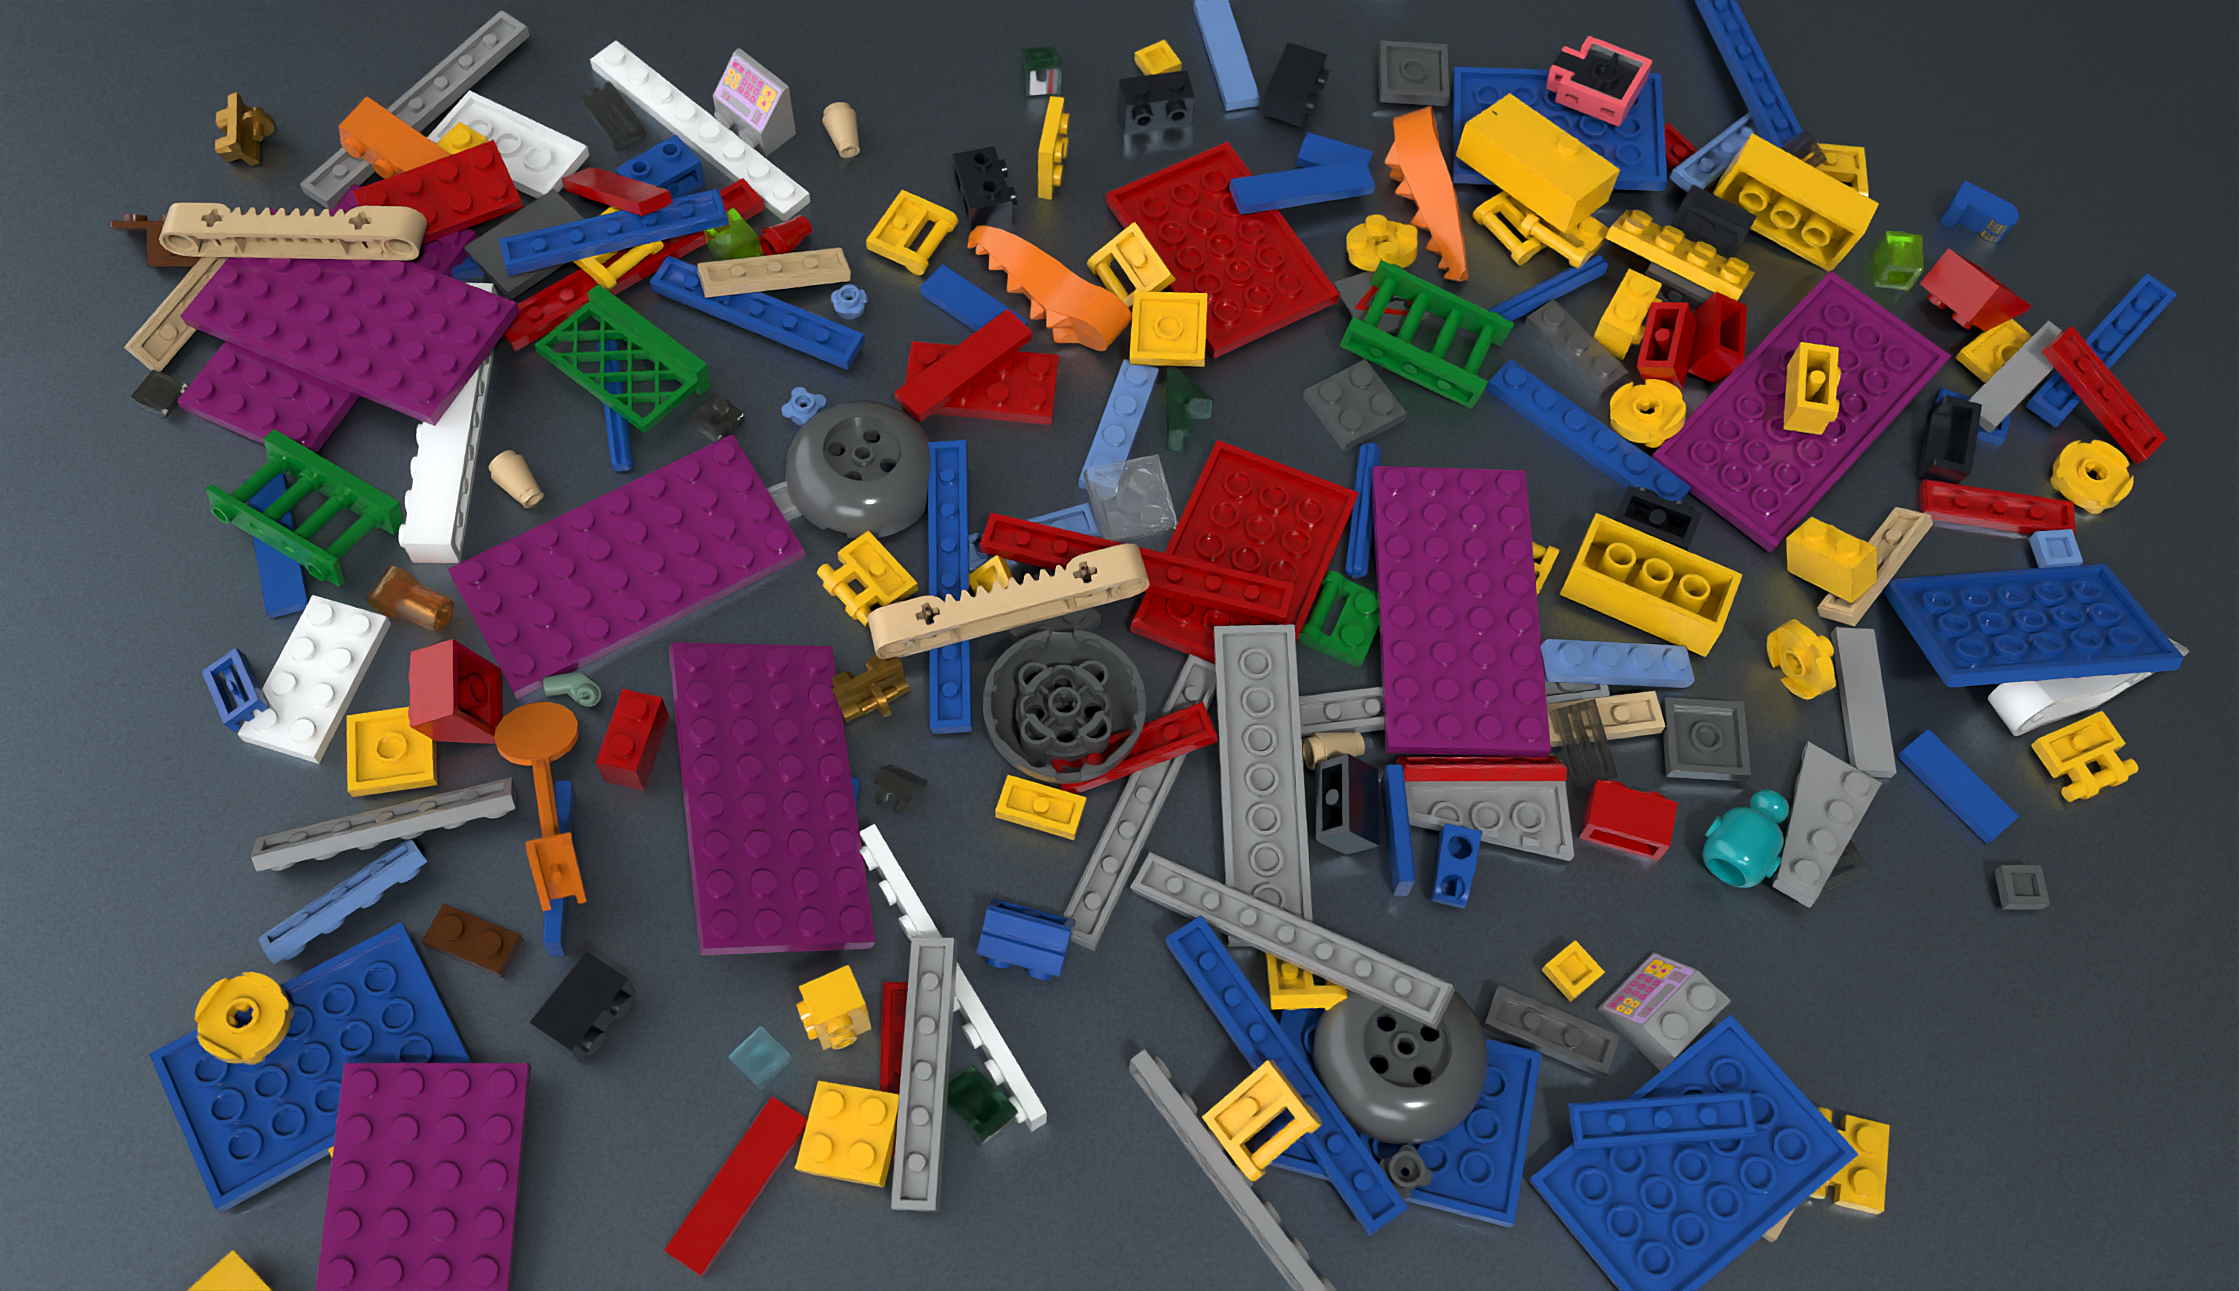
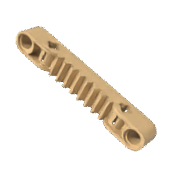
M174 203L169 208L159 241L165 249L181 256L407 261L413 260L419 255L427 227V220L417 210L402 206H360L349 210L346 214L343 209H339L334 216L331 215L329 209H324L319 216L314 209H309L303 216L299 208H295L290 215L287 214L284 208H280L275 215H273L270 208H265L259 215L256 209L251 207L244 215L240 207H236L231 212L226 205L219 203Z
M1126 543L1079 555L1067 564L1065 570L1060 565L1056 566L1055 576L1050 577L1045 569L1040 570L1039 580L1035 581L1027 573L1024 575L1023 584L1019 585L1012 577L1009 578L1006 589H1003L996 581L993 582L992 592L987 593L982 585L978 586L975 597H971L967 590H962L960 601H955L951 594L946 595L945 602L931 595L883 606L868 615V623L876 656L881 659L901 658L1129 598L1144 592L1149 587L1150 582L1138 545ZM1084 579H1089L1090 582H1089V583H1084L1083 580H1084ZM934 619V623H927V621Z

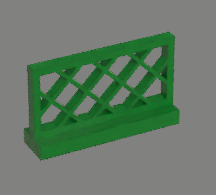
M599 284L588 292L589 301L534 345L538 354L644 434L693 392L702 395L711 387L707 363ZM590 316L601 323L600 330L579 331V325ZM622 339L628 343V350L606 351V340ZM600 340V351L579 352V341ZM573 341V352L556 353L551 349L558 342ZM613 359L617 361L628 360V372H606V361H612ZM633 360H651L655 363V370L633 371ZM600 361V373H583L579 370V362ZM660 380H677L683 384L676 391L660 392ZM655 381V392L633 393V382ZM606 382H628V393L610 394L606 391ZM655 402V409L645 418H642L633 411V403Z

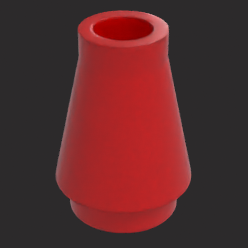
M799 215L794 219L763 229L762 235L758 237L759 248L764 256L792 253L807 236L812 234V226L805 216Z

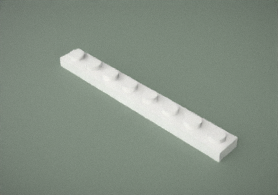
M618 41L613 42L590 59L593 70L673 134L677 135L683 142L733 182L744 178L763 200L764 206L782 221H788L811 202L808 191Z
M875 824L860 831L862 849L859 851L863 856L864 865L869 872L876 869L881 877L882 882L878 883V887L889 906L897 904L903 915L898 920L907 938L910 941L912 937L942 938ZM957 963L953 1012L959 1009L966 1021V1024L962 1026L966 1038L973 1049L981 1046L988 1058V1061L983 1064L994 1085L1003 1084L1011 1098L1006 1100V1104L1018 1124L1025 1121L1032 1132L1046 1123L1047 1112Z

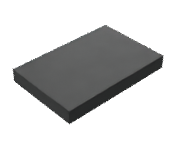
M552 189L466 245L464 250L466 255L512 300L566 263L508 276L498 239L579 221L584 218Z

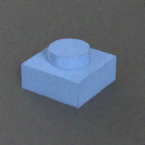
M2072 529L2038 531L2029 538L2039 568L2079 566L2083 563Z

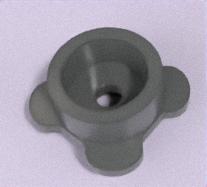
M1410 1145L1402 1146L1399 1149V1153L1394 1155V1157L1391 1159L1384 1158L1379 1163L1380 1168L1403 1200L1410 1197L1412 1190L1418 1186H1427L1432 1180L1430 1169L1425 1167L1424 1161L1417 1154V1150ZM1401 1169H1408L1409 1175L1403 1176Z

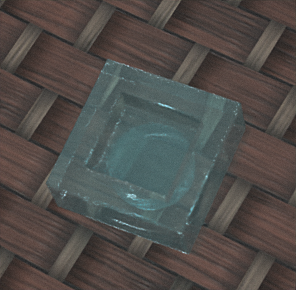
M759 1026L728 1056L730 1061L760 1091L793 1060L791 1055L762 1026Z

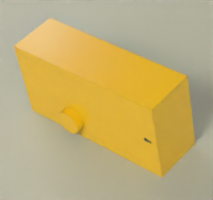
M1510 93L1465 123L1456 153L1459 159L1563 233H1567L1608 202L1620 172L1619 168Z
M1753 133L1724 171L1712 193L1757 215L1751 227L1752 230L1827 272L1832 271L1865 234L1879 205L1874 200Z
M1596 513L1582 540L1559 595L1673 644L1686 646L1687 650L1706 657L1723 630L1743 574Z

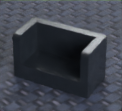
M1944 396L1928 411L1917 480L1923 481L1926 479L1959 484L1971 474L1982 404Z

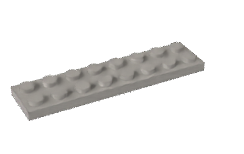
M1294 624L1214 626L1225 885L1313 923ZM1228 936V947L1250 946Z

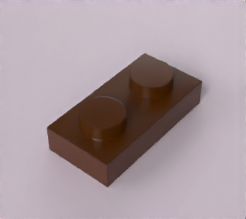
M446 904L442 905L422 940V943L432 950L501 978L505 975L523 942V938L518 933Z

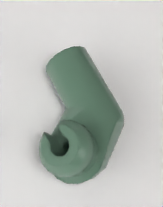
M582 672L543 677L544 691L547 697L568 694L584 707L595 706L601 699L599 685Z

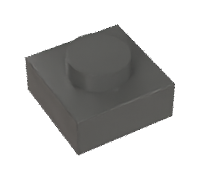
M2000 865L1994 870L2002 909L2043 910L2050 905L2042 865Z

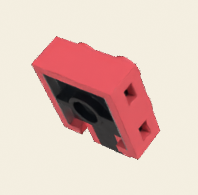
M1588 36L1580 52L1566 46L1563 47L1550 68L1546 89L1557 93L1555 102L1620 127L1648 80L1653 60Z

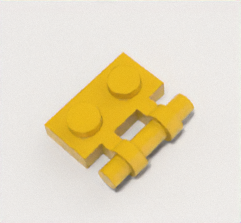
M869 531L837 552L838 559L843 564L841 568L835 571L826 563L817 570V575L824 581L823 587L831 596H837L846 605L845 611L853 620H859L866 628H869L868 615L872 612L870 608L878 602L883 607L902 602L918 591V583ZM855 578L865 588L858 595L848 586Z
M2103 711L2038 738L2031 744L2053 779L2067 773L2072 780V784L2063 787L2061 791L2063 797L2068 802L2079 798L2083 800L2089 799L2097 795L2099 789L2108 785L2112 787L2118 786L2126 782L2128 776L2138 772V765L2133 759L2128 758L2121 761L2115 753L2126 743ZM2096 760L2101 767V771L2091 774L2086 764Z
M1818 1107L1817 1109L1832 1123V1110ZM1850 1115L1840 1118V1128L1837 1131L1859 1155L1809 1197L1825 1198L1826 1185L1835 1187L1833 1204L1876 1215L1882 1213L1885 1203L1890 1125Z

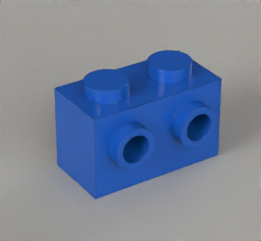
M677 135L659 142L653 148L616 168L618 175L669 190L671 199L686 196L705 185L701 161Z

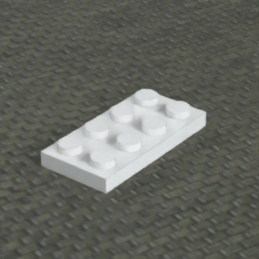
M470 90L427 137L436 144L457 123L461 122L487 137L488 141L494 140L516 189L536 199L552 189L558 193L563 188L561 178L574 174L589 157L586 145Z
M312 595L261 690L269 708L264 712L258 709L254 710L255 718L250 722L244 721L238 736L245 742L319 764L391 625L387 616Z

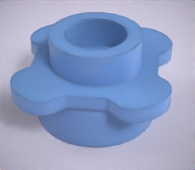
M796 387L791 391L792 397L787 404L782 406L781 411L784 417L791 418L795 424L803 426L811 417L820 412V409L826 406V399L821 394L813 395L808 393L804 387ZM802 404H806V405H807V407H800V406H801Z

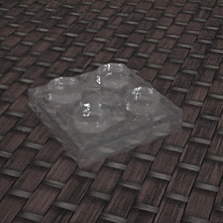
M1159 454L1087 468L1083 472L1101 538L1123 542L1175 531L1178 522Z

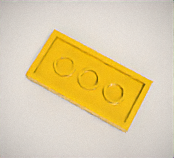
M1626 210L1611 226L1606 239L1714 293L1717 291L1734 300H1739L1755 272L1748 270L1749 265L1744 261L1730 257L1728 260L1716 254L1717 250L1713 246L1701 241L1694 243L1684 238V233L1675 227H1662L1651 222L1652 217L1645 212Z

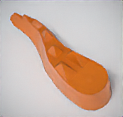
M1432 106L1394 117L1395 142L1385 159V164L1393 168L1389 174L1390 178L1401 182L1395 191L1396 194L1414 200L1418 208V212L1411 221V224L1428 231L1432 237L1425 249L1442 257L1438 268L1448 270L1444 275L1445 279L1462 282L1468 279V266L1458 199L1441 153Z
M977 226L970 233L967 248L970 249L977 246L976 255L988 254L990 271L1004 270L1008 274L1007 291L1009 293H1024L1031 301L1030 318L1032 320L1046 319L1047 328H1053L1054 342L1080 343L1097 351H1105L1131 322V312L1119 297L1102 287L1082 279L1058 260L1019 236L990 226Z

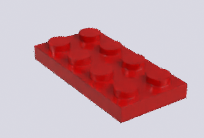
M494 140L353 191L359 207L402 206L412 208L423 214L427 220V227L422 245L524 207Z
M911 341L905 384L957 345ZM1016 351L933 414L1052 425L1059 355ZM902 406L903 412H908V411Z

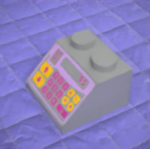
M738 48L734 51L713 94L716 111L714 116L716 120L766 158L796 135L789 86L742 49Z
M1653 953L1597 1011L1658 1070L1662 1071L1703 1031L1731 1000L1699 970Z

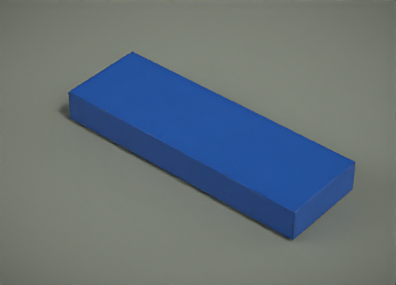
M944 264L920 286L921 296L975 332L1006 309H1009L1028 327V320Z
M1929 729L1897 755L1987 845L2020 817Z
M1401 764L1387 765L1381 778V790L1393 896H1403L1410 893L1416 881L1404 771Z

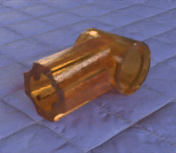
M392 565L388 566L365 598L370 606L383 615L394 619L402 616L435 633L440 629L446 628L452 619V612L455 607L452 599L420 585L408 572Z

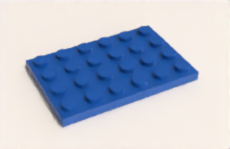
M1454 67L1452 183L1496 185L1459 159L1456 153L1465 123L1510 93L1619 168L1620 172L1613 189L1665 190L1667 171L1661 73H1649L1647 82L1622 124L1618 127L1555 102L1557 93L1546 89L1550 70Z
M2106 564L1891 579L1882 590L1946 687L2105 675L2115 676L2145 672L2155 673L2158 671L2179 670L2184 659L2183 655Z
M402 922L280 985L286 992L289 1002L294 1007V1016L282 1042L271 1053L267 1054L261 1062L252 1065L245 1063L233 1064L217 1059L199 1043L197 1029L149 1054L217 1211L225 1212L330 1154L328 1149L334 1146L344 1063H473L406 926ZM250 1007L245 1013L238 1011L235 1014L234 1019L238 1022L236 1028H241L243 1025H248L253 1019L251 1016L253 1008Z
M1325 1008L1282 1009L1279 1025L1314 1073L1312 1061L1313 1038L1316 1026ZM1378 1017L1377 1025L1381 1030L1390 1032L1395 1028V1024H1391L1385 1017ZM1428 1027L1420 1029V1034L1425 1041L1434 1042L1438 1039L1437 1034ZM1486 1039L1488 1072L1482 1094L1468 1117L1454 1129L1433 1141L1410 1145L1417 1150V1154L1424 1161L1425 1167L1430 1169L1432 1180L1427 1186H1418L1412 1190L1410 1197L1405 1199V1201L1511 1228L1515 1224L1542 1053ZM1402 1045L1397 1046L1402 1054H1411L1407 1052L1406 1047ZM1374 1057L1370 1060L1369 1063L1377 1074H1383L1387 1071L1383 1065L1382 1058ZM1419 1067L1413 1071V1077L1417 1083L1428 1084L1430 1082V1072L1427 1069ZM1283 1112L1255 1134L1251 1153L1257 1151L1289 1123ZM1354 1130L1378 1165L1382 1159L1394 1157V1155L1399 1153V1149L1404 1146L1380 1142ZM1301 1138L1268 1164L1330 1181ZM1401 1169V1174L1403 1176H1408V1169Z
M1731 1014L1627 1099L1751 1091L1758 1132L1756 1139L1574 1151L1572 1143L1529 1178L1530 1184L1619 1291H1697L1859 1155Z

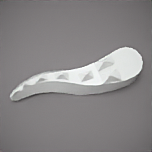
M2169 639L2183 657L2190 652L2186 647ZM2145 672L2115 676L2105 675L2003 683L1992 691L1988 696V701L2013 736H2019L2039 726L2095 709L2154 673Z

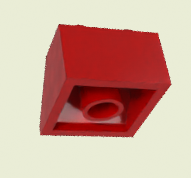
M1949 248L1920 282V285L1930 292L1926 298L1942 310H1945L1947 306L1955 312L1951 318L1968 330L1974 325L1986 332L2027 312L2032 306L1983 268Z
M454 639L410 652V670L408 672L410 683L408 718L410 728L435 741L495 744V729L502 719L501 669Z

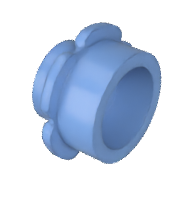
M851 284L843 285L839 290H835L831 296L834 310L844 319H855L861 316L865 309V303L868 300L864 290H858L857 286Z

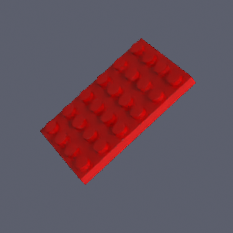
M1225 142L1106 193V204L1124 230L1135 222L1176 278L1174 282L1165 288L1167 292L1208 293L1206 348L1213 358L1219 357L1338 302L1339 292L1278 209L1239 214L1229 188L1231 179L1253 175L1229 142Z
M1217 440L1164 553L1295 583V591L1286 625L1294 624L1295 642L1297 643L1300 632L1321 587L1322 580L1350 518L1359 492ZM1146 592L1131 623L1130 632L1215 664L1214 626L1283 624Z

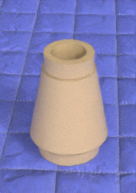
M837 102L827 106L823 111L822 123L839 151L840 156L843 158L856 156L860 152L855 110L846 102Z
M513 450L502 452L491 461L488 467L492 473L491 479L521 503L524 508L533 507L541 501L544 494L540 490L523 455H517Z
M1313 732L1310 734V737L1302 740L1303 761L1309 770H1315L1316 763L1346 754L1357 757L1363 755L1365 751L1364 740L1359 732Z

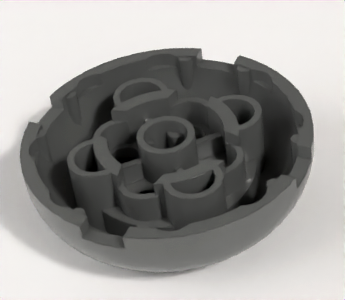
M860 400L830 406L811 417L799 429L791 442L785 467L786 485L789 495L801 514L823 530L827 527L835 531L847 533V538L857 539L867 531L875 538L897 533L912 525L928 510V478L931 463L928 442H932V440L916 420L890 405ZM868 440H876V441H878V442H876V443H869V442H867V441H868ZM889 462L892 470L885 472L880 468L881 465Z
M1074 629L1073 632L1050 633L1049 630L1041 631L1013 644L999 657L992 667L983 693L984 721L990 739L1004 759L1019 771L1049 783L1073 784L1085 782L1100 777L1114 769L1130 754L1138 742L1146 717L1145 686L1133 661L1111 641L1094 633ZM1055 686H1071V687H1072V688H1069V687H1060V688H1057V689L1055 690ZM1090 706L1098 707L1101 711L1096 712L1092 719L1085 715L1084 711ZM1033 708H1039L1044 712V717L1039 720L1035 714L1028 713V711ZM1132 729L1130 735L1118 745L1112 754L1104 759L1101 765L1097 766L1086 763L1083 767L1079 768L1062 765L1064 773H1058L1053 767L1051 761L1053 759H1065L1068 762H1073L1089 756L1091 753L1102 754L1107 751L1112 735ZM1063 733H1068L1073 736L1074 740L1064 743L1057 740V738Z
M1348 989V998L1338 1002L1328 1011L1324 1009L1313 1038L1312 1061L1314 1073L1354 1130L1384 1143L1395 1145L1421 1144L1438 1139L1454 1129L1468 1117L1476 1106L1487 1078L1488 1049L1478 1018L1468 1003L1456 991L1436 1029ZM1378 1017H1385L1391 1024H1395V1028L1390 1032L1381 1030L1377 1025ZM1424 1027L1432 1029L1437 1034L1438 1039L1434 1042L1425 1041L1420 1034V1029ZM1402 1045L1406 1047L1407 1052L1411 1054H1402L1397 1046ZM1374 1057L1382 1058L1383 1065L1387 1071L1383 1074H1377L1371 1067L1370 1060ZM1423 1067L1430 1072V1082L1428 1084H1419L1415 1081L1413 1071L1416 1068Z

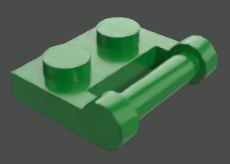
M1327 571L1321 584L1323 589L1307 624L1303 625L1298 641L1305 646L1361 668L1379 628L1378 592L1350 582L1338 572ZM1338 595L1347 599L1330 637L1323 634L1321 629Z

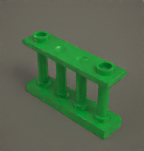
M1381 260L1370 282L1371 285L1379 288L1364 321L1355 317L1352 318L1339 346L1472 410L1488 382L1478 377L1477 374L1490 345L1494 343L1501 347L1514 323L1504 319L1502 315L1496 312L1487 311L1416 277L1398 265L1389 264ZM1392 295L1413 303L1397 337L1377 328ZM1426 310L1445 320L1430 353L1410 343ZM1458 327L1478 335L1464 369L1444 360Z
M273 429L263 438L268 454V462L231 495L213 484L206 488L211 503L210 510L222 523L234 524L303 565L316 579L321 581L326 579L334 585L341 587L345 580L339 560L372 528L378 529L380 527L395 535L399 531L401 524H404L399 501ZM279 473H288L298 479L296 483L262 513L245 504ZM310 491H319L329 497L294 532L277 523ZM349 509L361 516L325 551L308 541L341 510Z

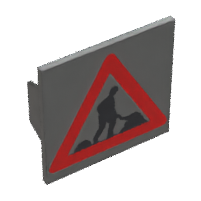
M1371 271L1336 281L1333 284L1352 317L1364 321L1379 288L1370 284L1375 273ZM1392 295L1377 328L1396 337L1413 303ZM1427 310L1420 322L1431 318Z

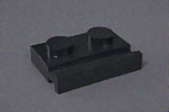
M1692 184L1670 226L1682 231L1684 238L1694 243L1701 241L1713 246L1717 250L1716 254L1729 260L1730 257L1734 258L1757 215Z

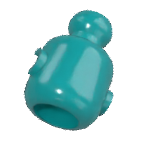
M1759 790L1751 797L1750 807H1735L1727 811L1721 818L1717 816L1705 834L1708 839L1702 851L1704 863L1714 876L1728 885L1737 888H1751L1761 883L1765 876L1770 878L1782 861L1779 855L1784 844V837L1777 824L1782 823L1787 818L1789 805L1782 795L1773 790Z

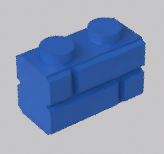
M994 898L986 911L976 953L986 957L985 962L997 968L1007 969L1010 968L1011 964L1027 968V974L1034 978L1050 980L1052 975L1060 977L1066 963L1076 920Z

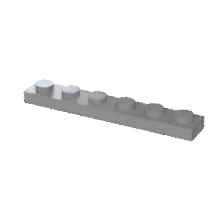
M513 777L258 837L251 859L256 872L269 868L278 871L289 868L298 861L311 858L325 860L337 855L340 851L356 847L361 850L370 849L385 840L398 837L412 839L420 836L427 830L439 827L445 829L457 828L468 820L476 818H498L507 814L510 810L516 809L517 790Z
M912 937L891 1200V1209L940 1212L958 941L955 938Z

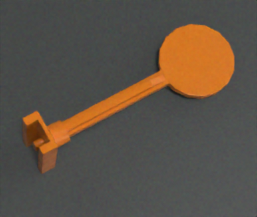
M533 702L517 707L505 715L496 726L494 741L500 755L509 762L533 767L542 838L525 842L527 856L542 911L544 912L552 910L550 900L576 895L578 904L587 902L571 832L560 834L550 766L552 761L559 759L572 749L578 740L579 725L574 713L565 706L552 702Z

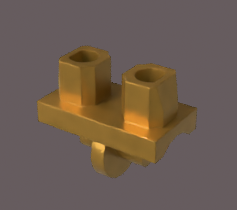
M238 92L228 95V108L216 112L218 128L227 136L215 140V151L227 162L242 158L250 166H254L260 163V141L263 140V137L271 135L275 130L274 119L265 113L261 107L250 108L242 101V96Z
M874 656L866 663L867 672L854 677L852 672L844 671L832 678L834 685L832 691L837 704L841 707L842 717L846 723L877 709L882 718L891 715L888 703L911 691L904 675L903 664L898 657L890 660Z

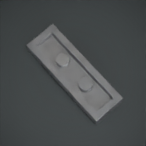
M1554 299L1527 317L1524 326L1599 398L1626 379L1629 371Z
M1498 985L1494 991L1482 1028L1603 1079L1609 1074L1621 1036L1501 985Z

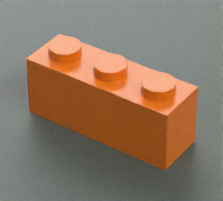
M368 96L339 125L340 140L344 150L354 158L359 159L361 157L370 163L373 169L384 179L451 155Z

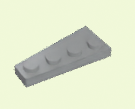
M1808 741L1802 751L1800 760L1802 764L1796 778L1794 799L1786 822L1788 824L1779 855L1782 861L1775 871L1772 886L1810 908L1819 896L1882 783Z
M1565 781L1405 782L1410 825L1440 832L1443 825L1448 823L1482 831L1480 841L1567 861H1571L1575 856Z

